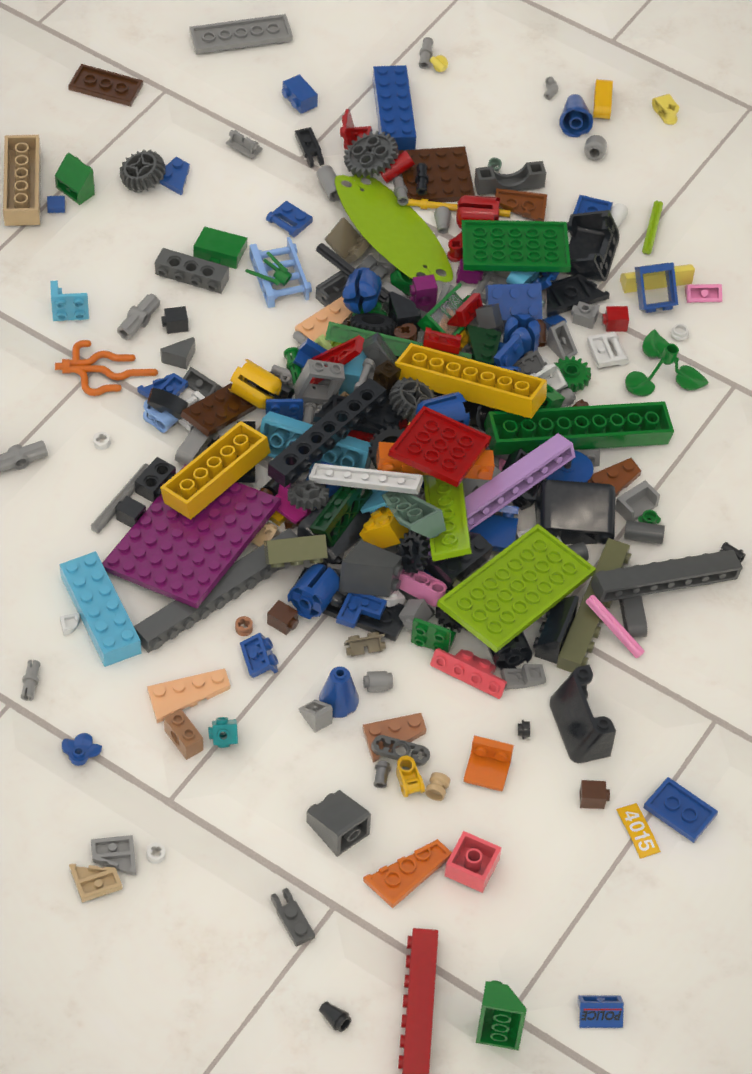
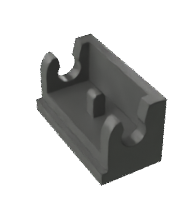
M339 271L317 285L316 299L326 307L342 297L348 276Z

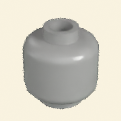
M599 135L590 136L585 143V155L591 160L602 159L607 149L606 140Z

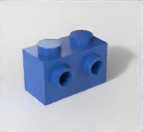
M300 74L283 81V97L288 99L292 107L297 109L300 114L318 106V94Z

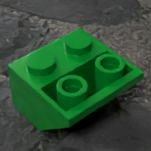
M67 153L55 174L56 188L81 205L95 195L94 172L90 166L85 165L78 157Z

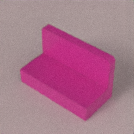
M279 484L276 497L281 498L282 504L276 511L294 524H298L311 513V510L306 509L304 511L302 507L296 509V505L291 506L290 501H288V488H290V484L285 488Z

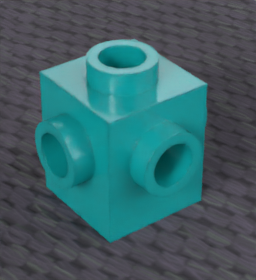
M227 717L216 718V721H212V727H208L209 739H213V745H217L219 748H226L230 744H238L236 719L228 720Z

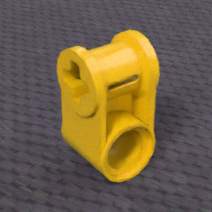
M410 756L400 757L397 762L396 776L403 796L408 797L409 794L416 792L424 793V782L414 759ZM402 767H408L409 770H403Z

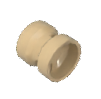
M434 772L431 774L430 784L427 785L425 794L433 800L442 801L446 795L445 789L449 787L451 780L443 773Z

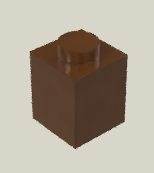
M280 600L267 613V624L285 635L294 630L299 623L298 611Z
M581 780L579 789L580 808H605L606 801H610V789H606V781Z

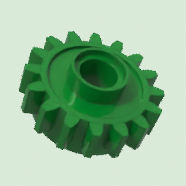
M565 356V360L559 358L558 363L554 362L559 367L568 384L564 389L569 388L572 392L584 390V386H588L591 379V368L587 367V362L581 363L582 359L575 360V356L572 359Z

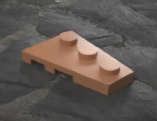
M421 713L363 725V732L372 762L379 760V757H381L376 755L371 749V744L375 737L384 735L412 742L426 734L427 730ZM382 741L377 744L381 750L386 747ZM393 744L388 747L390 748L388 752H391Z

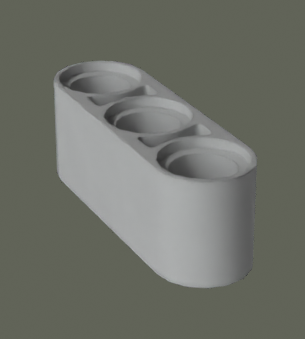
M194 427L177 450L175 461L188 465L207 449L211 440L216 438L218 431L207 437Z

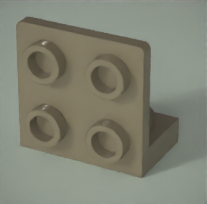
M344 217L340 219L325 238V241L337 255L349 264L360 259L371 245L362 235H359Z

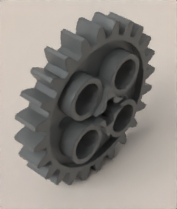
M370 131L369 135L363 133L362 138L357 136L358 140H352L353 145H347L348 150L344 151L346 154L343 156L344 163L348 171L352 175L357 174V177L363 175L364 178L367 175H370L372 178L375 173L379 176L380 171L386 172L385 168L391 169L390 164H395L394 159L398 158L397 154L399 153L394 137H391L390 134L386 135L384 131L379 134V131H376L375 134Z

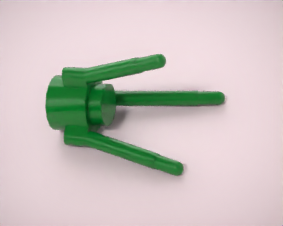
M269 251L267 255L279 268L267 259L263 261L275 270L273 275L275 279L249 269L245 270L246 273L270 281L277 286L279 284L285 286L292 277L288 269Z

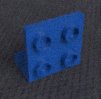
M303 399L266 400V414L271 411L303 421Z

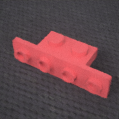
M437 648L430 663L432 667L498 699L502 697L507 681L493 675L496 670L494 664L487 659L475 656L468 650L461 649L454 656Z

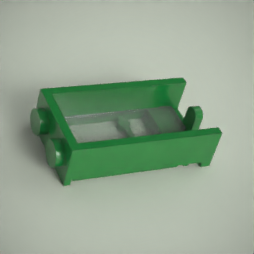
M461 283L452 289L417 323L424 332L426 327H429L434 331L456 335L465 328L447 326V322L456 314L455 311L470 297V295H467L462 300L456 293L462 286Z

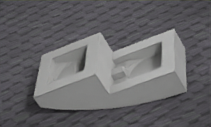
M524 664L521 669L503 668L501 671L502 679L507 681L505 689H521L546 683L542 664Z

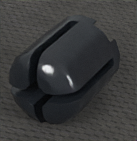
M521 632L498 652H494L487 646L495 666L500 668L501 671L503 668L517 669L516 666L525 661L529 663L533 654L524 632Z

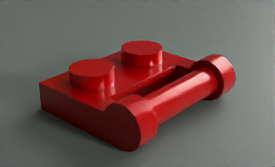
M426 327L423 346L459 355L462 335H451Z

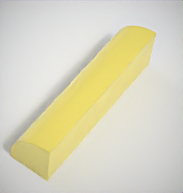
M693 265L674 266L676 286L692 284L695 272ZM665 271L643 274L645 290L667 287ZM635 272L622 273L620 282L624 293L637 292Z

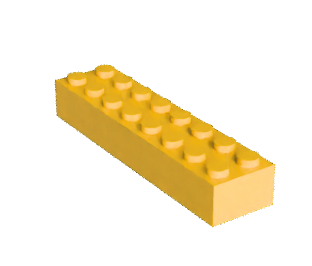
M410 343L395 362V366L401 369L399 380L403 378L408 379L409 377L413 380L418 379L419 382L429 386L430 390H434V392L439 394L459 392L466 401L532 419L546 399L547 380L413 343Z

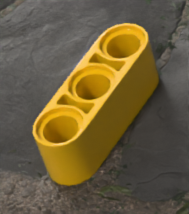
M596 79L593 118L610 119L613 81Z

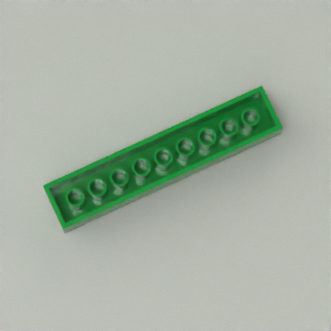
M665 401L542 408L537 410L532 419L505 411H490L484 422L486 434L492 437L489 447L490 450H493L494 455L511 454L519 449L530 453L556 434H560L572 442L574 450L666 445L669 444L674 433Z

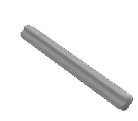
M148 464L141 466L91 524L92 531L99 533L116 514L115 508L118 502L122 501L126 496L130 497L135 492V480L149 466Z

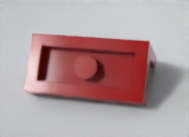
M473 293L455 311L456 314L447 322V326L466 327L477 316L475 309L483 306L480 293Z

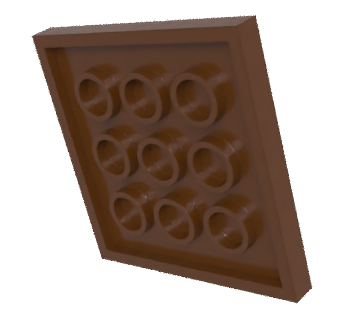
M465 146L406 150L415 163L414 166L401 174L404 184L408 189V199H428V201L444 203L458 202L461 196L464 195L475 196ZM400 150L398 155L404 152L405 150ZM419 163H425L428 166L427 175L429 182L427 183V194L424 196L416 193L417 183L415 182V176L417 175L416 167Z

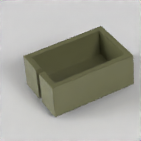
M325 534L264 541L266 564H271V568L285 567L284 563L290 562V566L303 565L304 560H309L310 563H321L323 558H328Z

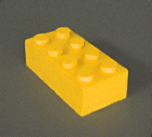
M384 506L372 512L371 518L363 525L364 528L359 535L363 541L384 549L400 544L399 539H404V533H408L410 529L400 525L389 507Z

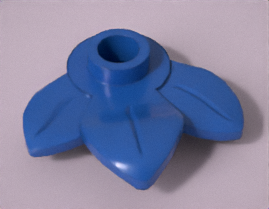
M81 733L74 740L64 739L62 741V751L68 754L69 760L76 766L84 765L90 757L98 756L102 750L101 745L93 744L92 736L88 733Z

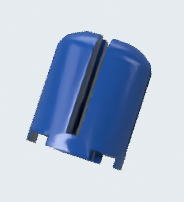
M357 268L347 278L342 297L344 298V305L353 313L361 314L362 308L364 313H368L375 308L378 302L382 281L379 275L369 270L370 268Z
M515 314L514 317H510L505 323L503 343H507L516 334L521 337L525 353L538 350L541 332L540 324L530 314Z
M459 392L423 400L416 408V415L425 406L469 426L470 414L465 412L463 402H466V400Z
M314 564L305 571L287 595L288 602L291 600L298 614L304 618L320 617L331 603L334 594L339 591L340 577L332 568L329 567L326 570V565Z

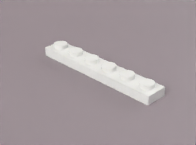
M318 463L314 464L309 475V480L319 484L417 495L424 481L423 476L419 474Z

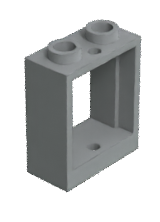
M308 359L294 385L295 399H303V402L323 404L324 401L327 403L333 394H337L345 380L344 365ZM312 377L332 380L329 386L310 383Z

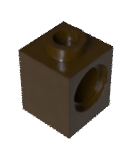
M386 360L375 368L373 380L387 389L386 393H388L399 380L401 369Z

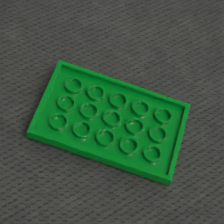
M462 220L463 270L570 272L567 222Z

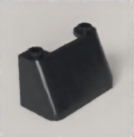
M610 211L571 214L569 222H567V230L572 236L569 243L571 269L570 272L562 273L569 275L581 274L590 280L606 281L619 242V230Z
M546 480L541 483L534 502L536 525L539 524L555 537L558 536L560 531L594 533L597 542L606 544L608 538L614 540L615 487L610 484Z
M354 501L351 505V510L354 508ZM321 505V509L316 508L301 521L297 529L298 537L319 535L312 533L310 526L325 506ZM359 511L333 547L327 545L328 558H323V562L320 564H324L326 567L328 563L342 564L344 553L361 539L359 533L364 528L363 525L371 518L372 513H362ZM344 515L341 518V524L344 521ZM333 528V530L330 532V536H331V537L333 536L334 528Z
M590 665L576 668L551 696L549 703L569 758L575 763H585L610 757L616 729L611 719L605 716L594 718L589 707L587 685L593 679Z

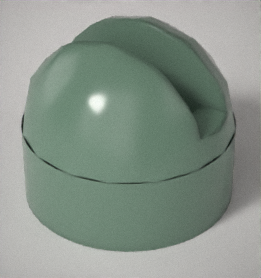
M493 157L489 160L488 167L493 166L494 170L498 172L501 169L502 162L499 158Z

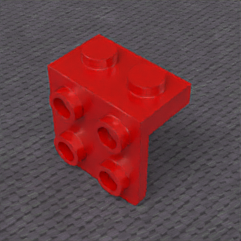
M345 109V115H342L343 127H340V136L344 138V149L348 150L347 145H353L352 140L357 141V136L362 138L363 133L369 135L372 127H355L350 110Z

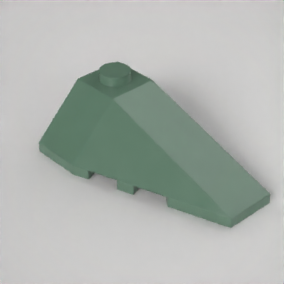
M388 491L382 495L383 500L400 525L430 539L446 531L441 509L408 493Z

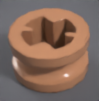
M241 616L236 620L235 630L238 635L248 636L252 633L253 622L251 618Z

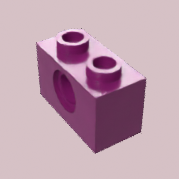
M434 274L413 277L412 285L409 287L411 294L409 300L415 302L416 308L428 313L435 307L437 302L438 287Z

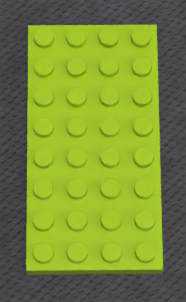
M537 524L437 601V606L494 652H498L593 576L596 568Z

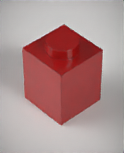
M606 306L605 314H602V324H605L606 332H627L629 324L628 306Z

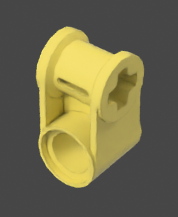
M665 94L653 98L652 107L663 122L668 125L676 124L679 105L676 104L672 96Z

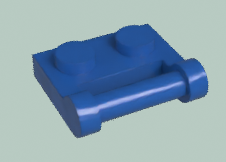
M285 201L276 210L269 212L266 220L289 232L290 236L296 237L313 222V217L290 202Z

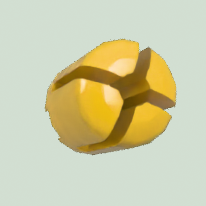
M245 359L247 362L243 367L238 366L230 379L233 384L231 389L228 388V390L257 408L265 410L266 400L275 398L252 385L248 380L278 396L282 389V382L277 376L253 363L251 360Z

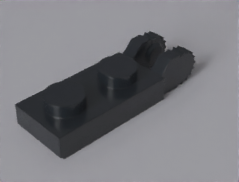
M312 128L295 130V137L304 157L307 159L309 167H314L313 156H317L319 165H324L321 148Z

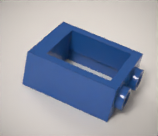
M674 262L635 267L639 310H645V313L656 312V308L662 307V310H671L673 306L678 305ZM665 271L669 301L646 304L643 274Z

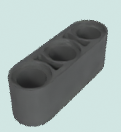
M642 596L620 599L619 603L624 628L633 638L647 637V622Z

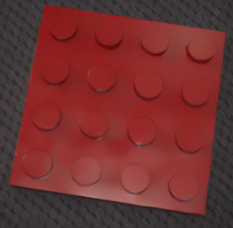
M423 406L389 449L388 456L458 487L490 444L492 437Z

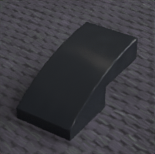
M157 388L151 389L147 404L160 413L166 410L179 420L182 419V410L188 406V402L180 397Z

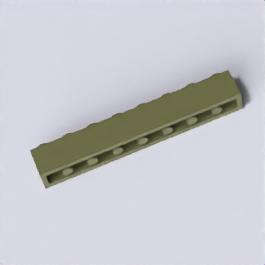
M608 538L595 573L623 568L625 564L628 565L632 555L629 553L630 545ZM594 575L590 580L558 656L557 668L571 673L576 668L587 665L589 660L587 654L592 653L595 645L593 640L594 638L598 639L601 631L599 625L604 623L585 602L591 595H595L590 585ZM613 601L602 602V604L610 609Z

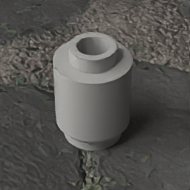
M387 671L367 672V675L363 676V686L367 688L368 692L388 691V689L393 688L392 673H387Z

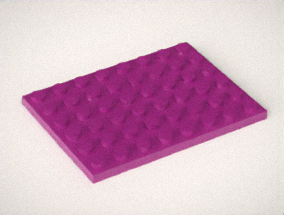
M235 482L190 520L165 504L161 493L102 564L107 573L197 609L282 504L281 498Z

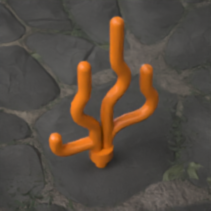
M81 340L73 345L72 360L62 359V363H55V370H62V373H77L81 377L82 390L90 396H98L105 392L121 391L122 387L119 384H108L92 389L88 385V372L103 373L108 378L117 381L131 376L158 375L157 369H130L122 373H114L105 366L92 365L100 358H107L117 362L134 361L136 357L133 354H114L110 351H98L88 359H80V348L90 347L91 341Z

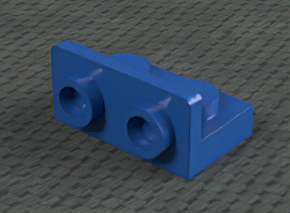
M258 633L240 642L248 672L252 678L268 670H272L274 673L279 672L277 668L278 659L272 653L273 644L268 637L266 638L261 633Z

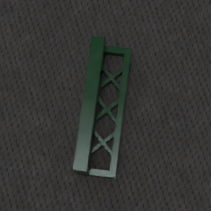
M341 486L310 526L312 533L325 534L327 545L333 547L372 495V489H364L365 493L361 497L363 488ZM354 501V508L351 510V505ZM344 515V521L341 524V518ZM333 528H334V533H333V536L331 537V536H330V532H331V531L333 530Z

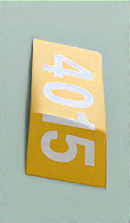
M637 803L616 809L640 859L661 852Z

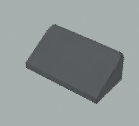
M192 367L189 368L183 379L188 381L189 388L200 392L204 397L223 388Z

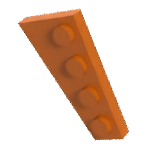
M437 839L415 850L413 854L398 859L396 863L388 867L386 865L372 875L364 876L363 881L388 905L394 908L448 861L452 852Z

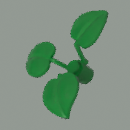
M655 329L645 337L642 350L648 357H658L661 359L648 378L642 372L633 371L625 379V387L629 392L637 396H648L655 389L654 383L650 380L662 363L670 365L675 362V372L677 373L675 379L682 388L696 390L709 383L693 367L682 365L678 369L679 358H677L679 348L675 344L668 343Z

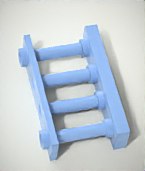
M287 237V247L267 251L258 250L257 244L249 245V257L255 272L268 276V271L273 270L262 261L263 258L269 257L267 255L268 251L273 256L289 254L290 260L280 261V263L286 268L293 266L295 272L291 273L290 281L298 279L300 284L299 286L276 290L272 288L274 283L257 277L268 308L275 307V299L277 297L303 292L305 300H309V292H312L311 284L305 278L297 256V246L295 243H292L291 237Z

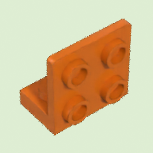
M474 735L471 754L463 781L503 791L514 745Z

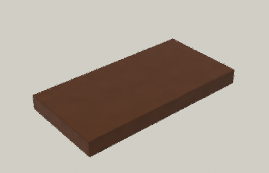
M81 64L69 83L68 89L131 107L143 86V80Z

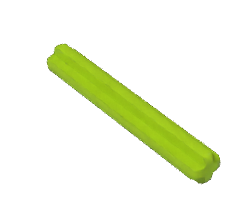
M655 201L653 204L642 249L644 254L647 253L649 255L652 252L663 207L661 201Z

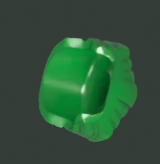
M397 268L390 275L391 284L405 295L410 296L409 287L412 285V279Z

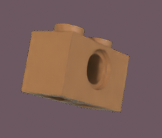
M182 709L164 718L166 734L186 760L204 750L202 735Z

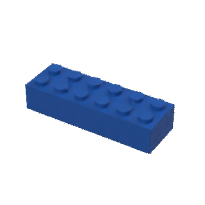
M373 66V89L379 134L384 131L386 135L390 134L391 137H394L399 151L415 150L416 131L407 66Z

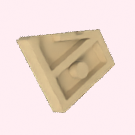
M69 864V869L82 902L122 890V883L115 867L100 868L89 865L87 868L76 867V864Z

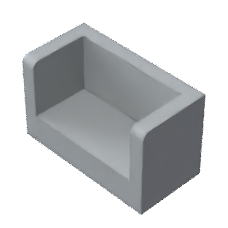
M645 480L619 496L616 500L615 510L626 521H635L639 516L643 515L644 511L652 510L658 506L660 494Z

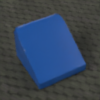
M559 314L542 319L546 324L547 330L562 320H565L567 323L566 319Z

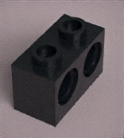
M156 457L135 480V493L154 502L161 494L160 487L176 474V467Z

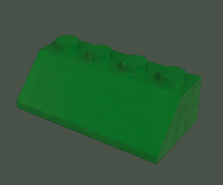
M486 981L476 1043L519 1051L527 1009L512 989L500 981Z

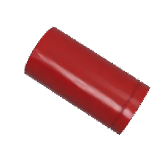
M406 150L399 154L397 159H394L395 164H390L391 169L385 168V173L379 172L386 183H389V181H392L395 177L415 165Z

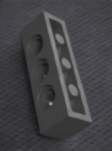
M162 248L155 261V274L221 294L229 280V267Z

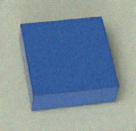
M47 196V212L65 213V196Z

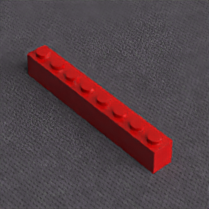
M413 928L412 936H408L407 949H411V955H406L405 968L410 969L409 975H405L404 988H408V995H403V1008H407L406 1015L402 1014L401 1028H405V1035L400 1036V1048H404V1053L399 1055L398 1068L402 1069V1074H429L438 930Z

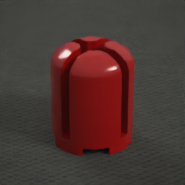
M461 196L457 204L458 209L456 213L458 227L462 229V220H499L500 197Z

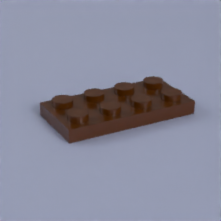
M232 383L182 410L181 417L209 437L257 409V407L228 390V388L231 389Z

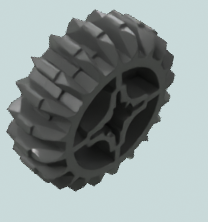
M144 149L142 152H139L137 150L136 154H131L130 158L126 157V162H122L119 174L122 183L129 190L134 192L139 190L142 193L143 190L148 191L149 188H154V185L160 184V180H163V175L166 174V165L156 151L152 152L151 149L148 151Z
M409 377L408 379L398 380L392 386L388 399L390 400L389 404L393 406L392 410L397 411V416L401 415L403 420L408 419L411 422L416 416L417 405L423 400L437 396L434 395V390L429 389V386L419 382L418 379L413 380Z

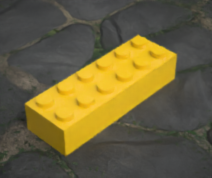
M238 422L160 487L164 503L191 520L271 453L268 437L244 422Z

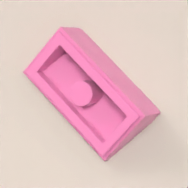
M722 284L686 285L687 303L722 302Z

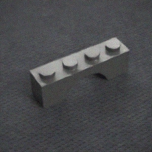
M543 161L527 162L519 171L511 174H500L494 170L493 166L475 169L474 184L478 195L496 193V188L515 191L545 188L546 170Z

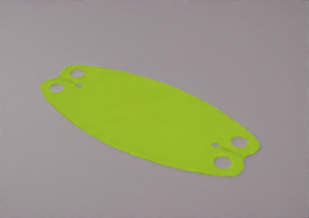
M357 174L354 176L338 175L335 177L338 196L349 218L362 236L386 260L411 279L417 277L416 274L421 272L425 275L434 274L436 281L450 282L453 280L451 265L437 237L426 222L410 206L398 204L397 196H395L392 190L374 177L371 178L370 175L366 177L371 181L369 185L361 182V178H364L363 175L357 177ZM348 181L352 184V186L345 187L342 185L341 182ZM436 270H444L446 272V276L438 275L436 273Z

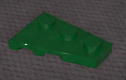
M467 325L465 331L469 337L468 342L472 348L473 360L494 365L493 357L497 354L502 332Z

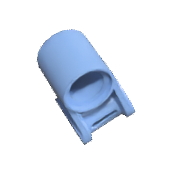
M148 399L144 402V420L156 427L160 432L165 433L178 421V418L165 410L160 413L147 404Z

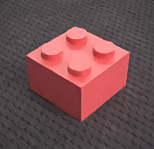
M463 831L446 863L445 876L483 893L500 860L502 847Z

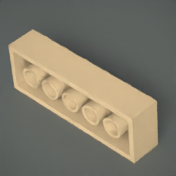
M5 135L3 186L5 226L40 225L41 147L39 135Z

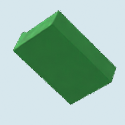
M204 226L194 244L193 257L237 269L238 263L247 248V237Z

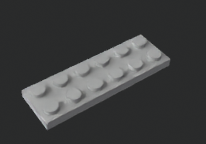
M286 14L189 27L196 54L293 41V35Z

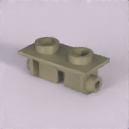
M372 632L363 638H360L359 635L348 637V640L344 643V646L349 645L346 648L347 656L364 655V647L368 648L369 654L382 652L383 649H386L385 641L381 642L385 634L379 635V632Z

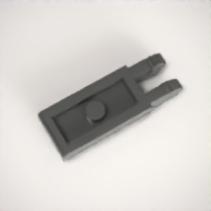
M285 888L282 892L288 903L287 905L282 906L276 893L271 895V900L277 910V915L297 947L314 939L315 933L296 900L294 901L290 891Z

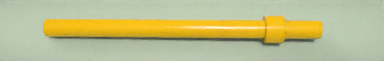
M409 199L407 206L421 207L420 209L426 210L427 208L436 209L441 206L449 208L450 211H457L458 209L457 204L428 201V199ZM499 209L500 216L510 217L511 210Z

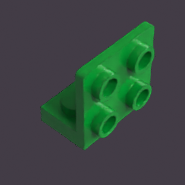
M414 618L411 642L420 647H426L434 651L440 648L449 653L455 640L456 632Z

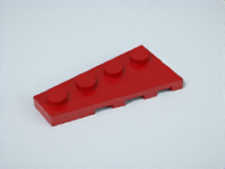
M358 335L311 359L345 365L361 354L365 339ZM312 377L310 383L318 384L324 379Z

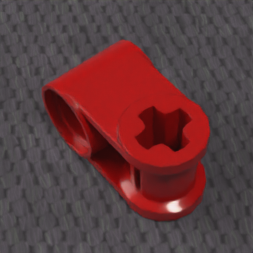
M462 231L448 242L449 251L447 258L452 262H458L460 259H463Z

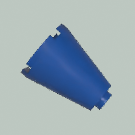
M578 94L570 95L567 98L559 119V125L563 133L570 137H581L580 135L589 133L593 126V117L583 98Z
M340 666L331 670L319 695V701L332 706V717L344 718L347 714L353 713L359 704V696L350 672L345 667Z

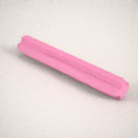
M591 595L585 601L635 658H639L645 652L595 595Z

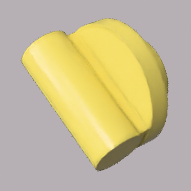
M445 56L431 57L430 62L436 71L443 72L447 69L448 60Z

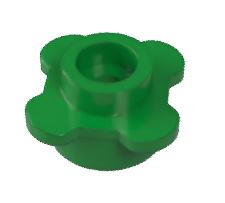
M646 510L642 516L638 517V522L656 524L661 521V518L653 510Z

